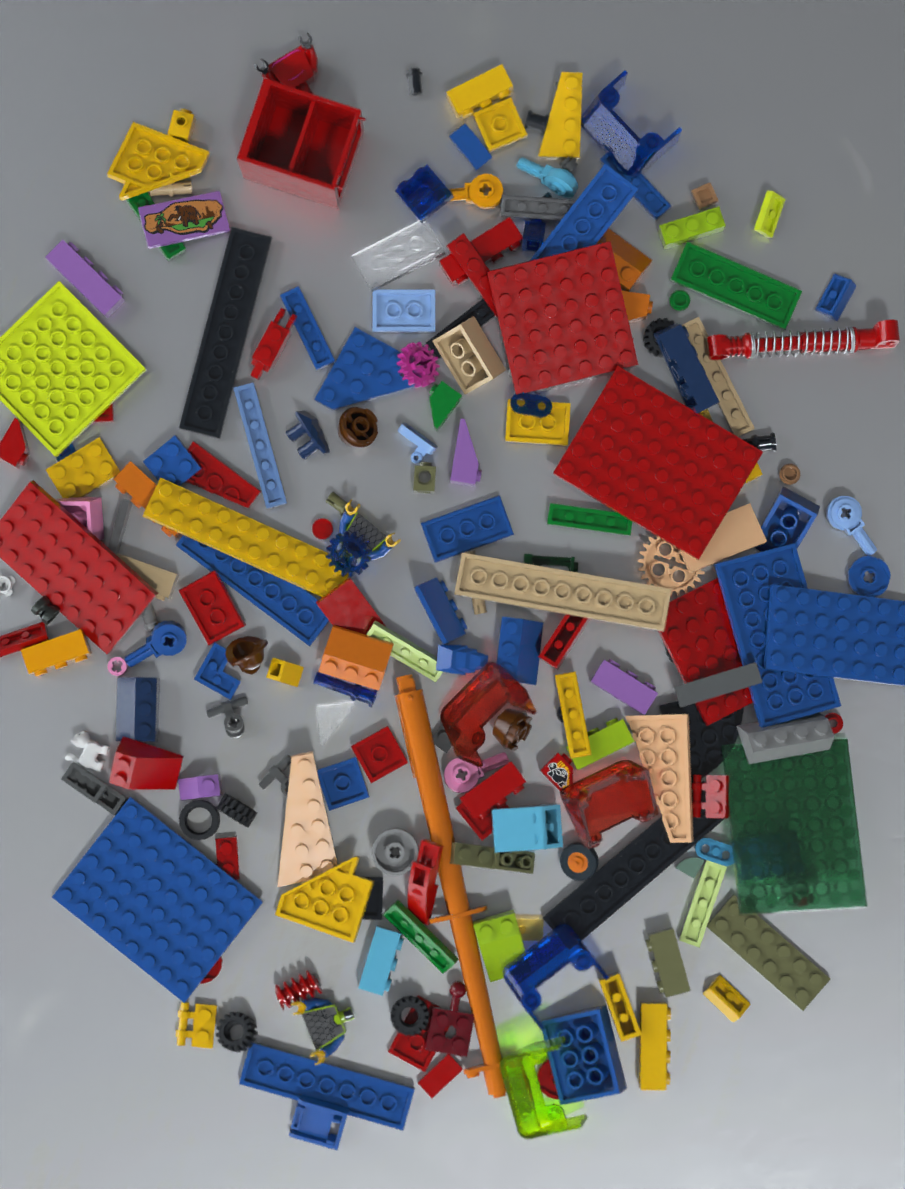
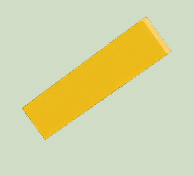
M576 671L555 675L570 759L590 756L592 754Z

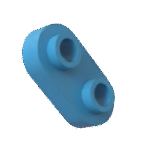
M702 838L695 845V852L702 859L723 866H730L736 861L737 852L728 844L710 838ZM704 844H707L709 846L708 852L702 851V846ZM724 851L729 852L730 856L728 859L722 858Z

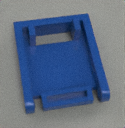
M299 1096L289 1136L338 1150L349 1109L306 1096ZM332 1122L340 1124L337 1135L329 1133Z

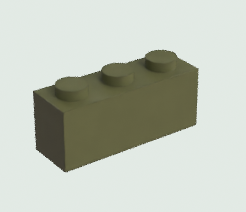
M671 927L647 934L649 938L645 940L647 950L652 952L654 960H651L654 973L658 972L660 978L659 981H656L659 993H664V996L667 998L691 991L674 929Z

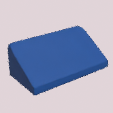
M834 273L815 310L834 321H838L856 288V284L853 280Z

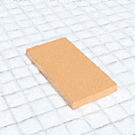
M749 503L727 512L699 560L682 550L679 551L690 574L762 545L767 540Z

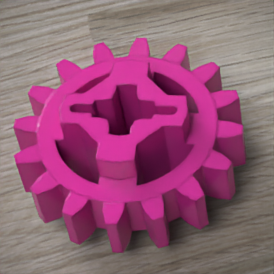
M412 342L401 349L402 353L397 355L401 361L396 362V364L401 366L398 373L404 374L403 381L408 379V385L415 384V388L426 387L436 381L434 377L439 375L436 369L440 368V365L435 363L438 357H433L434 350L429 351L428 344L422 346L421 342Z

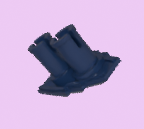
M296 411L295 415L299 423L286 431L288 438L295 442L305 433L311 438L310 441L297 449L299 455L303 459H307L317 450H321L323 454H329V446L319 426L318 419L307 411Z

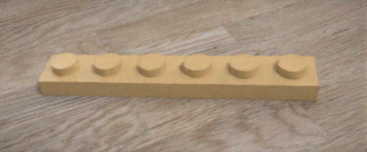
M697 317L683 324L682 326H685L689 333L688 339L691 345L695 347L698 354L697 357L720 401L718 405L732 433L740 437L754 430L755 428L721 360H710L708 358L707 337L709 336L700 318Z

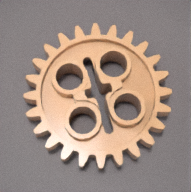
M657 536L655 540L649 537L648 539L651 544L643 543L646 551H639L644 558L637 560V562L643 563V566L638 568V570L645 572L641 579H649L646 585L653 584L654 586L672 589L671 596L673 591L676 592L677 596H680V590L682 589L685 593H688V586L695 589L694 580L701 582L697 576L698 574H705V572L698 570L689 574L686 569L672 566L670 569L669 564L655 560V555L669 560L675 557V562L685 565L680 560L679 549L669 544L671 552L668 555H662L659 547L667 542ZM657 563L664 566V572L661 575L653 573V566ZM676 570H681L684 573V579L681 582H676L673 579V573Z

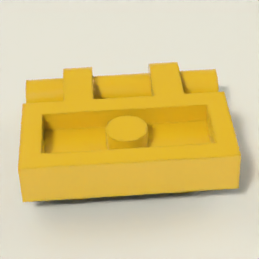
M181 1002L177 1015L179 1017V1026L175 1034L177 1045L185 1046L186 1038H192L191 1047L212 1049L218 1005L196 1003L195 1011H189V1003ZM188 1018L194 1019L193 1031L187 1030Z

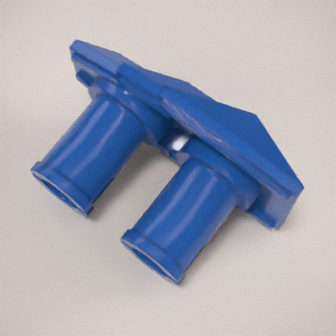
M438 645L437 671L465 675V673H475L476 670L487 669L488 655L477 652V649L468 648V645Z

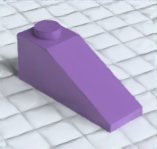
M461 418L450 483L475 487L476 482H480L482 470L478 469L479 463L466 421Z

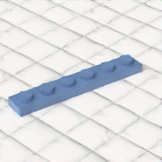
M254 382L233 388L266 509L287 504Z

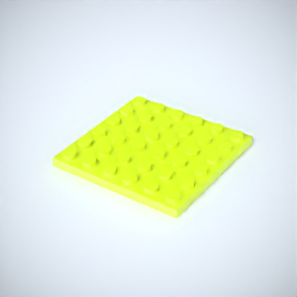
M60 281L0 337V401L56 458L147 371Z

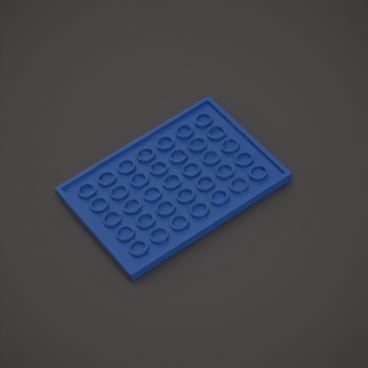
M132 796L129 797L52 896L53 899L184 1003L264 902Z

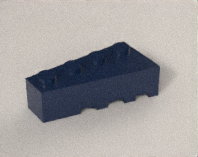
M675 323L654 333V337L685 406L692 409L695 413H699L720 403L697 357V351L688 339L689 333L686 327Z

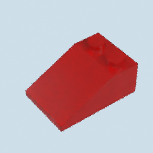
M123 736L115 752L109 783L126 789L175 790L184 756Z

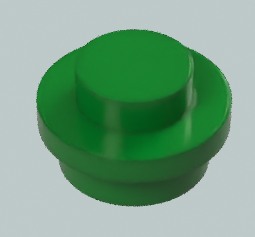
M683 290L674 291L669 299L670 306L676 311L687 309L690 305L689 294Z

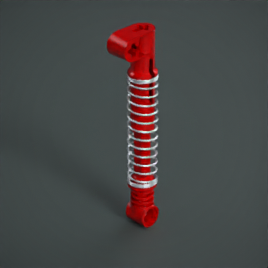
M883 320L869 329H857L851 326L846 327L845 330H840L838 327L837 330L833 331L832 328H829V331H824L823 328L821 331H816L814 328L813 332H808L807 329H805V332L797 330L796 336H792L791 330H789L788 336H784L781 330L780 337H776L775 331L772 332V337H768L765 331L762 338L759 337V332L756 333V337L753 332L745 333L740 338L735 336V339L734 336L729 338L723 334L707 337L708 358L710 360H723L730 356L735 357V355L739 357L740 354L746 359H756L758 353L761 358H764L766 353L770 358L773 357L774 353L778 358L781 357L782 353L786 357L790 353L794 357L798 353L802 356H805L806 353L812 356L814 352L818 355H821L822 352L828 355L831 351L834 354H837L839 351L843 354L846 351L848 353H856L858 350L895 348L900 342L897 320Z

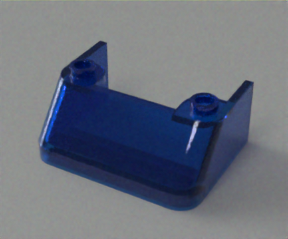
M624 70L601 90L581 117V127L625 174L630 177H637L678 142L682 129L679 127L665 140L654 132L647 133L641 139L613 110L620 100L618 90L624 86L628 72Z
M568 924L557 926L503 969L505 982L541 1030L545 1027L539 1015L535 1012L542 1003V997L537 988L569 963L578 971H586L595 965L606 981L610 979L603 966Z

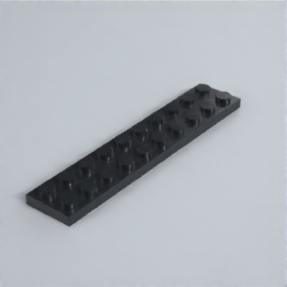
M231 227L179 425L181 430L217 439L221 438L272 242V237Z
M701 790V803H706V790ZM701 809V818L693 817V842L670 843L661 816L542 918L569 950L573 949L725 818H706V809Z

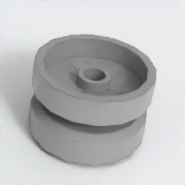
M398 828L388 829L381 833L373 843L372 848L373 862L377 868L383 873L392 876L403 875L410 871L412 862L417 860L419 853L418 844L413 835L406 830ZM398 848L400 850L399 855L394 856L392 849Z

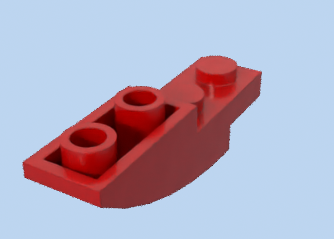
M427 839L421 840L417 860L412 862L408 886V910L425 925L430 924L429 919H431L438 884H435L444 847Z

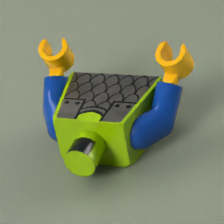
M351 499L346 504V510L340 520L338 535L341 538L340 543L346 549L339 558L349 565L356 556L362 561H373L384 557L394 546L401 542V539L394 542L392 540L394 532L388 536L382 533L357 512L361 506L360 504L356 508L351 506Z
M316 997L302 1002H293L291 1006L297 1005L298 1011L292 1014H302L316 1052L312 1053L310 1058L317 1055L319 1061L315 1065L321 1064L325 1061V1058L337 1051L344 1041V1034L347 1031L344 1023L355 1019L351 1007L339 1011L336 1003H331L328 999Z

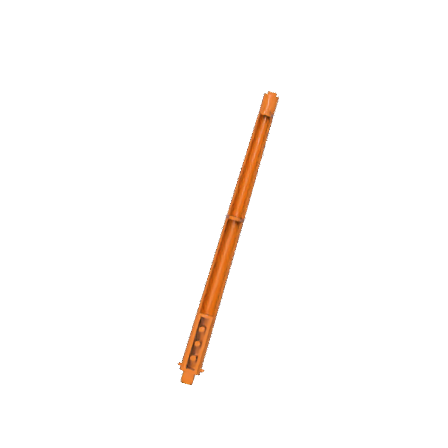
M413 674L396 678L399 694L395 695L412 775L417 780L430 839L432 842L444 846L438 873L448 914L431 918L429 921L432 924L450 920L471 1012L475 1017L474 1025L484 1064L466 1068L463 1070L464 1074L467 1075V1078L479 1076V1072L483 1071L488 1095H493V1098H500L506 1096L505 1092L509 1091L504 1066L508 1065V1068L520 1066L522 1058L521 1056H513L502 1059L472 919V914L488 909L487 905L470 909L461 865L450 864L452 842H456L423 689H416Z

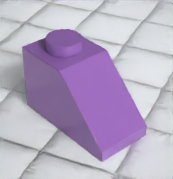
M220 774L178 779L180 800L223 795Z

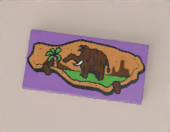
M220 191L138 208L148 249L230 232Z

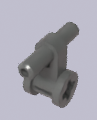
M246 697L231 702L228 700L222 702L220 706L207 710L206 713L208 718L225 713L224 726L227 735L231 738H239L243 735L245 728L242 717L234 713L233 710L247 705L248 701Z
M286 755L277 765H273L269 770L270 773L259 783V786L262 789H266L276 778L281 783L282 793L287 796L288 792L286 789L288 786L286 783L289 782V778L282 771L291 763L292 757Z

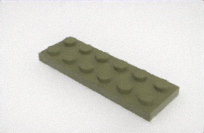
M734 894L707 924L708 929L802 1011L805 1010L830 980L824 972Z

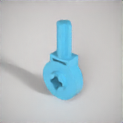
M524 157L520 158L517 163L518 169L541 179V184L546 185L552 192L561 197L572 198L579 188L574 175L566 169L554 168L547 164L543 167Z

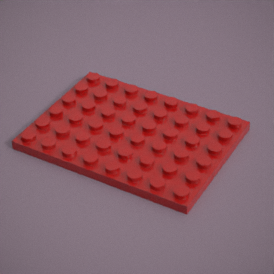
M617 366L555 468L553 475L677 549L699 560L763 451Z

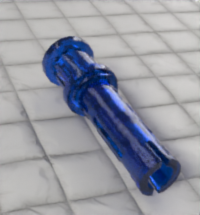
M320 672L316 673L313 684L350 696V699L354 702L358 700L366 703L371 708L378 693V690L373 691L359 684L353 685Z

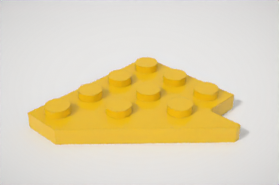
M133 122L107 176L125 184L119 195V200L123 201L202 173L210 152Z
M355 856L282 894L275 915L354 943L374 881L355 875L360 857Z

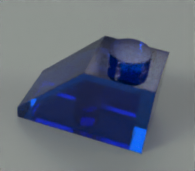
M525 220L522 251L537 252L544 243L546 223L542 222V220Z

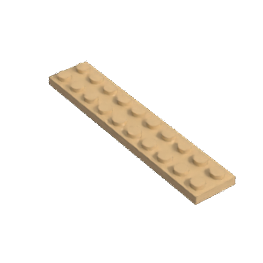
M462 553L454 594L664 632L672 589Z

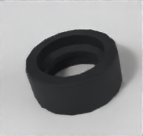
M195 800L186 804L179 816V826L182 832L194 840H205L213 836L220 825V814L217 808L205 800ZM199 807L208 810L212 816L210 828L200 833L190 829L187 823L188 814L191 810Z

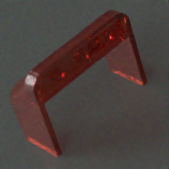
M488 662L444 706L440 714V720L456 757L480 768L483 766L477 750L485 742L483 727L508 702L512 706L533 715L537 713L527 690L501 665L495 662Z

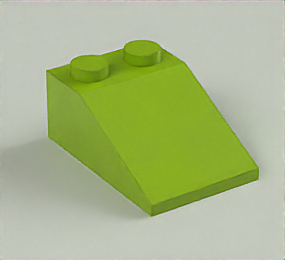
M514 909L473 920L474 930L490 982L531 971Z

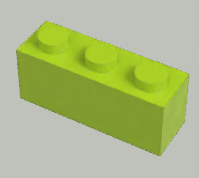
M718 206L659 225L657 231L663 249L666 250L722 232L726 225Z
M616 717L606 722L607 727L601 730L596 727L587 732L592 755L571 759L576 770L635 742L623 719L618 721Z

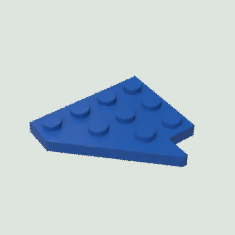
M355 327L314 400L334 411L414 388L415 384L409 386V380L403 381L401 373H398L401 366H398L396 362L401 361V359L397 355L402 352Z

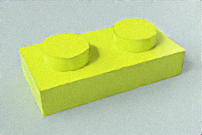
M774 191L766 192L754 228L755 231L767 238H773L785 198Z

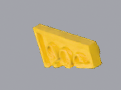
M561 72L538 157L569 156L580 158L583 73Z

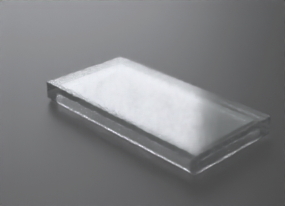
M426 218L353 254L352 259L371 292L438 259L445 255V251Z

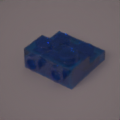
M428 165L418 168L410 179L402 181L395 190L399 199L421 223L454 198L450 190Z

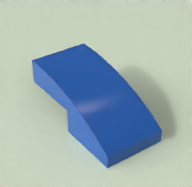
M465 123L448 136L459 152L463 153L474 170H478L492 158L488 150Z

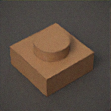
M711 182L691 190L692 197L699 211L719 202Z

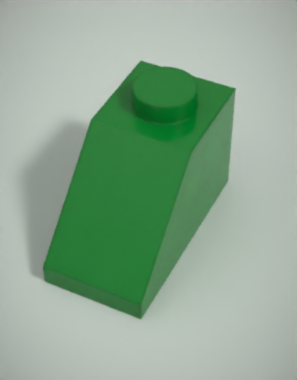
M443 381L439 385L435 383L429 391L434 430L437 432L462 399L460 393Z

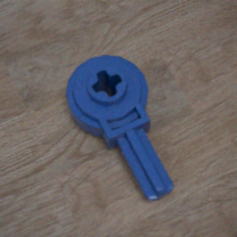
M173 620L158 623L154 627L152 635L146 638V644L125 656L126 664L133 667L153 654L157 658L161 655L173 656L180 653L186 645V631L180 623Z

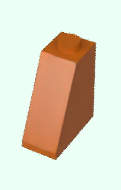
M622 291L629 324L644 320L647 317V313L651 314L653 301H649L650 295Z

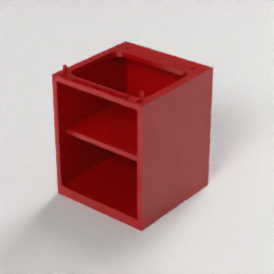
M263 79L237 156L243 178L338 209L364 134L363 121H366V118L362 117L360 109Z

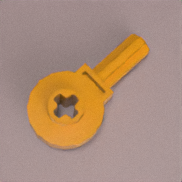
M492 174L478 175L471 183H465V188L437 191L438 202L466 200L467 204H474L480 209L486 210L499 205L502 201V195H504L501 181ZM488 188V189H489L488 195L485 196V195H484L485 189Z

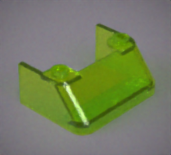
M565 1036L532 1043L504 1056L500 1062V1071L518 1134L524 1139H533L582 1128L588 1118L587 1114L566 1118L564 1109L560 1105H545L534 1065L542 1064L547 1059L549 1051L560 1049L566 1041Z

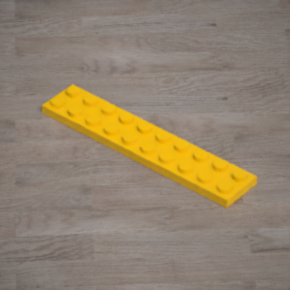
M161 477L143 513V517L320 597H324L344 582L353 567V564L350 563L348 565L334 555Z

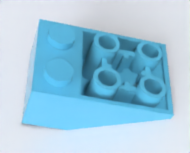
M540 804L492 810L495 852L563 847L560 804Z

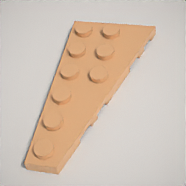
M689 714L625 716L633 733L632 737L637 744L639 756L649 784L652 786L656 804L661 811L670 843L693 842Z
M313 751L292 755L277 887L309 881L338 866Z

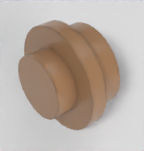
M794 464L784 465L779 472L780 480L787 485L795 484L800 479L799 468Z

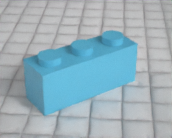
M377 925L358 989L382 996L384 991H389L392 979H388L390 970L395 971L398 959L394 958L396 950L401 951L404 938L400 937L401 932Z

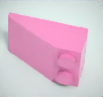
M101 497L55 499L99 540L104 539Z

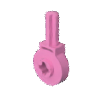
M502 752L480 762L478 758L472 761L463 757L455 758L448 763L444 770V782L453 792L466 793L475 787L478 779L485 776L484 773L508 764V756L505 752ZM459 770L461 773H466L464 781L456 777Z

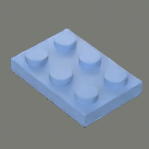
M373 289L372 331L435 332V290Z

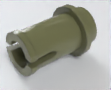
M334 491L326 500L327 504L334 507L343 516L348 502Z

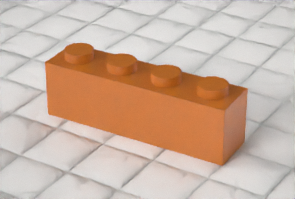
M130 461L113 479L117 482L115 487L122 494L127 492L133 497L130 501L137 508L140 509L143 506L146 509L157 485L135 464ZM165 526L161 528L169 537L174 535L178 538L180 533Z

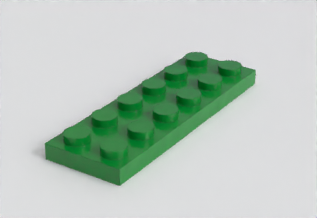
M690 242L686 243L670 279L671 282L782 330H786L802 293L799 289Z

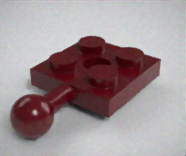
M455 981L449 988L452 995L450 1009L432 1006L424 1049L467 1057L475 1017L473 1013L458 1011L460 998L466 994V986L460 981ZM448 1026L455 1028V1034L452 1037L444 1035V1030Z

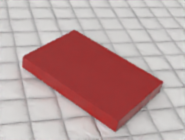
M216 570L178 590L208 645L246 626Z
M350 577L316 602L332 625L364 635L367 634L374 621L386 626Z
M418 995L417 997L423 1000L428 1007L429 1020L425 1029L413 1036H406L398 1032L388 1052L426 1072L436 1053L424 1049L432 1006L442 1007ZM412 1007L404 1020L407 1024H412L418 1019V1012ZM450 1026L445 1028L444 1035L447 1033Z

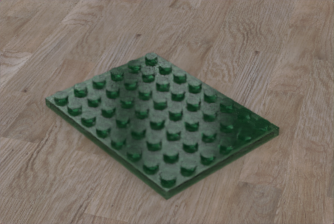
M834 739L829 750L753 764L748 763L742 744L723 745L724 775L729 776V823L739 915L866 908L867 899L848 739Z

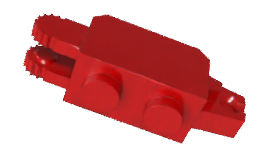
M283 308L279 310L274 321L270 322L252 356L253 361L251 364L255 367L250 376L257 380L260 379L264 371L268 373L270 369L274 368L292 334L291 329L297 316L292 314L285 328L280 326L279 324L286 311Z

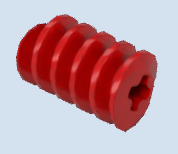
M306 971L307 978L299 974L298 982L292 977L291 985H288L285 981L283 982V989L275 985V993L283 1011L284 1004L288 1008L292 1007V1000L300 1002V997L303 1000H307L308 994L311 997H315V990L320 994L323 993L315 974L312 975L309 971Z

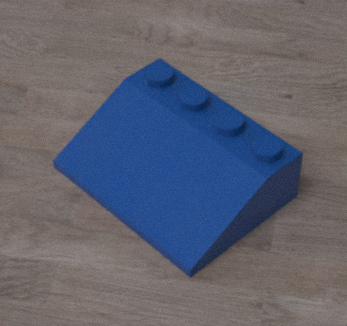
M607 1005L540 1021L560 1105L616 1095L627 1089Z

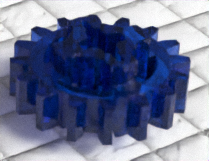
M348 530L343 532V535L338 533L335 535L336 538H332L329 541L332 545L326 547V550L330 551L326 558L332 560L328 565H335L334 572L336 573L341 570L343 577L347 573H349L350 577H353L355 572L360 575L363 572L362 569L366 570L369 567L367 563L372 560L368 556L372 549H367L366 547L370 544L369 541L364 543L362 541L364 535L358 538L356 531L351 535ZM342 542L341 549L337 550L339 543ZM362 557L360 563L356 566L357 559Z

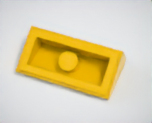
M721 975L703 992V995L731 1022L740 1019L751 1005Z

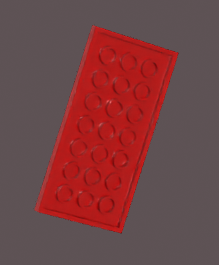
M34 480L28 483L0 520V558L39 594L50 599L52 605L60 608L59 612L78 629H82L84 634L107 655L111 653L158 595L155 589Z

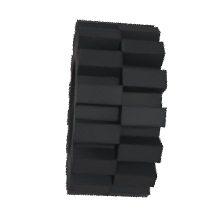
M658 318L647 326L643 342L650 354L653 353L655 357L661 356V358H664L655 341L654 333L673 325L675 321H669L668 318Z
M227 793L224 794L216 807L228 817L248 828L257 815V812Z
M410 995L397 1000L391 1010L390 1018L393 1027L396 1028L397 1032L403 1033L406 1036L419 1034L425 1029L429 1020L428 1007L425 1005V1002L418 997ZM412 1007L418 1012L416 1022L407 1024L402 1020L401 1014L405 1008Z
M230 1012V1015L225 1014V1019L219 1020L221 1026L216 1027L219 1030L216 1033V1037L220 1038L217 1041L222 1044L223 1048L237 1053L247 1051L246 1047L251 1048L253 1046L251 1042L256 1041L254 1035H258V1031L255 1030L257 1025L253 1023L254 1020L241 1012ZM236 1024H241L244 1030L243 1035L240 1039L233 1040L230 1036L231 1028Z

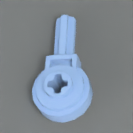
M838 496L832 499L826 509V518L829 524L835 529L844 530L847 536L852 535L867 556L874 554L877 548L862 528L865 524L861 519L862 508L859 502L850 496ZM841 509L848 510V512L846 513L847 517H841V514L843 513Z

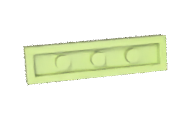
M374 621L366 635L393 643L390 656L437 682L443 672L436 670L437 657L379 622Z
M706 860L679 941L700 948L727 869L726 866Z

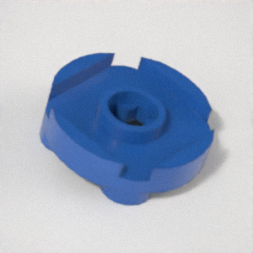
M864 556L857 559L847 571V580L851 590L857 595L877 597L883 594L888 587L891 576L887 564L883 560L872 556ZM866 571L869 574H874L872 583L864 580Z

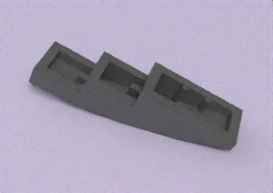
M75 762L71 763L61 780L92 802L103 807L112 815H116L129 799Z

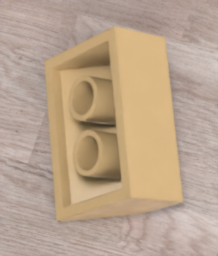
M474 316L433 340L434 345L464 394L473 391L506 371V368Z

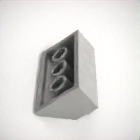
M819 712L764 728L759 726V722L737 725L749 764L829 750L834 740L829 720Z

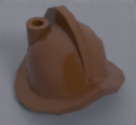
M253 636L238 638L232 641L226 649L227 661L232 666L238 665L242 672L252 675L260 668L264 659V648L267 646L268 641Z

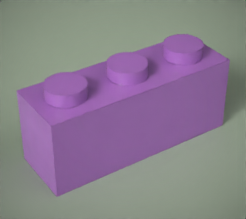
M611 659L608 662L603 660L590 682L640 714L645 715L658 695L654 691L656 687L647 681L644 684L636 680L638 676L629 670L626 673L619 669L620 665Z

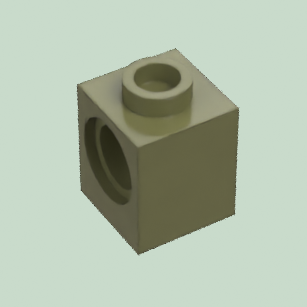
M419 462V465H415L414 493L435 494L436 466H432V463ZM423 472L431 475V479L427 483L419 480V475Z

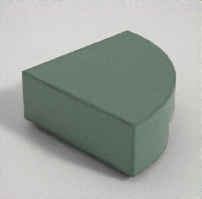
M690 857L680 861L675 868L695 878L704 860Z

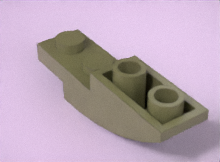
M452 842L450 864L533 874L535 853L526 851L495 852L493 847Z

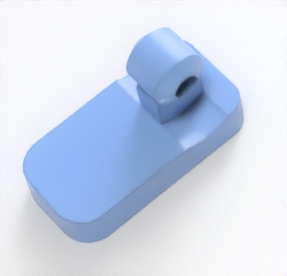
M404 422L399 427L398 432L418 446L415 450L416 452L411 455L413 463L421 462L427 453L432 455L438 448L435 443L409 424Z

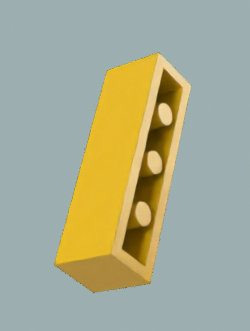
M640 1002V1090H666V1085H670V1072H666L667 1063H670V1050H667V1042L671 1040V1030L667 1029V1020H671V1007H667L666 1002Z

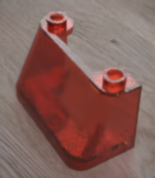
M631 760L618 761L560 790L563 805L582 845L587 848L597 847L602 842L601 833L631 818L640 822H648L652 817L659 814L649 769Z

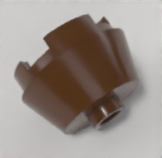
M352 407L345 410L338 424L339 438L344 444L351 447L369 446L374 442L378 434L377 417L367 408Z
M506 709L496 718L493 735L505 749L509 748L512 751H516L519 741H525L530 733L532 725L529 724V721L532 720V717L528 716L525 711Z

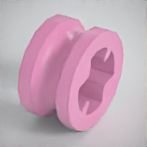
M114 657L108 662V670L112 675L121 676L126 673L128 665L123 658ZM115 661H117V663H119L120 661L123 663V665H121L122 670L120 672H118V670H116L115 672L113 671V663Z

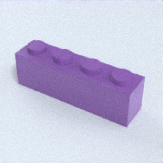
M62 240L45 258L108 319L125 302L121 297L124 293L116 285L111 287L106 282L108 278L100 270L96 272L92 268L94 264L86 256L81 258L77 254L79 249L71 241L67 244Z

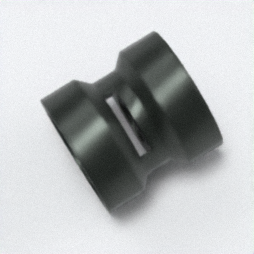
M43 596L35 603L31 612L39 615L42 622L48 625L55 619L61 609L56 605H52L50 599Z

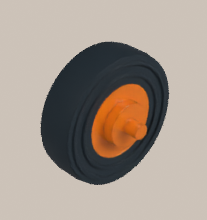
M575 842L568 845L560 857V865L563 872L569 878L577 881L590 878L596 872L599 864L598 855L594 848L584 842Z

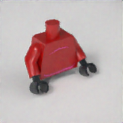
M307 33L309 39L306 42H303L301 36H299V41L305 46L304 48L299 46L269 65L267 61L260 59L263 62V67L259 69L254 64V68L262 72L261 75L264 79L314 94L309 85L315 81L314 76L317 74L318 58L314 46L311 45V35Z

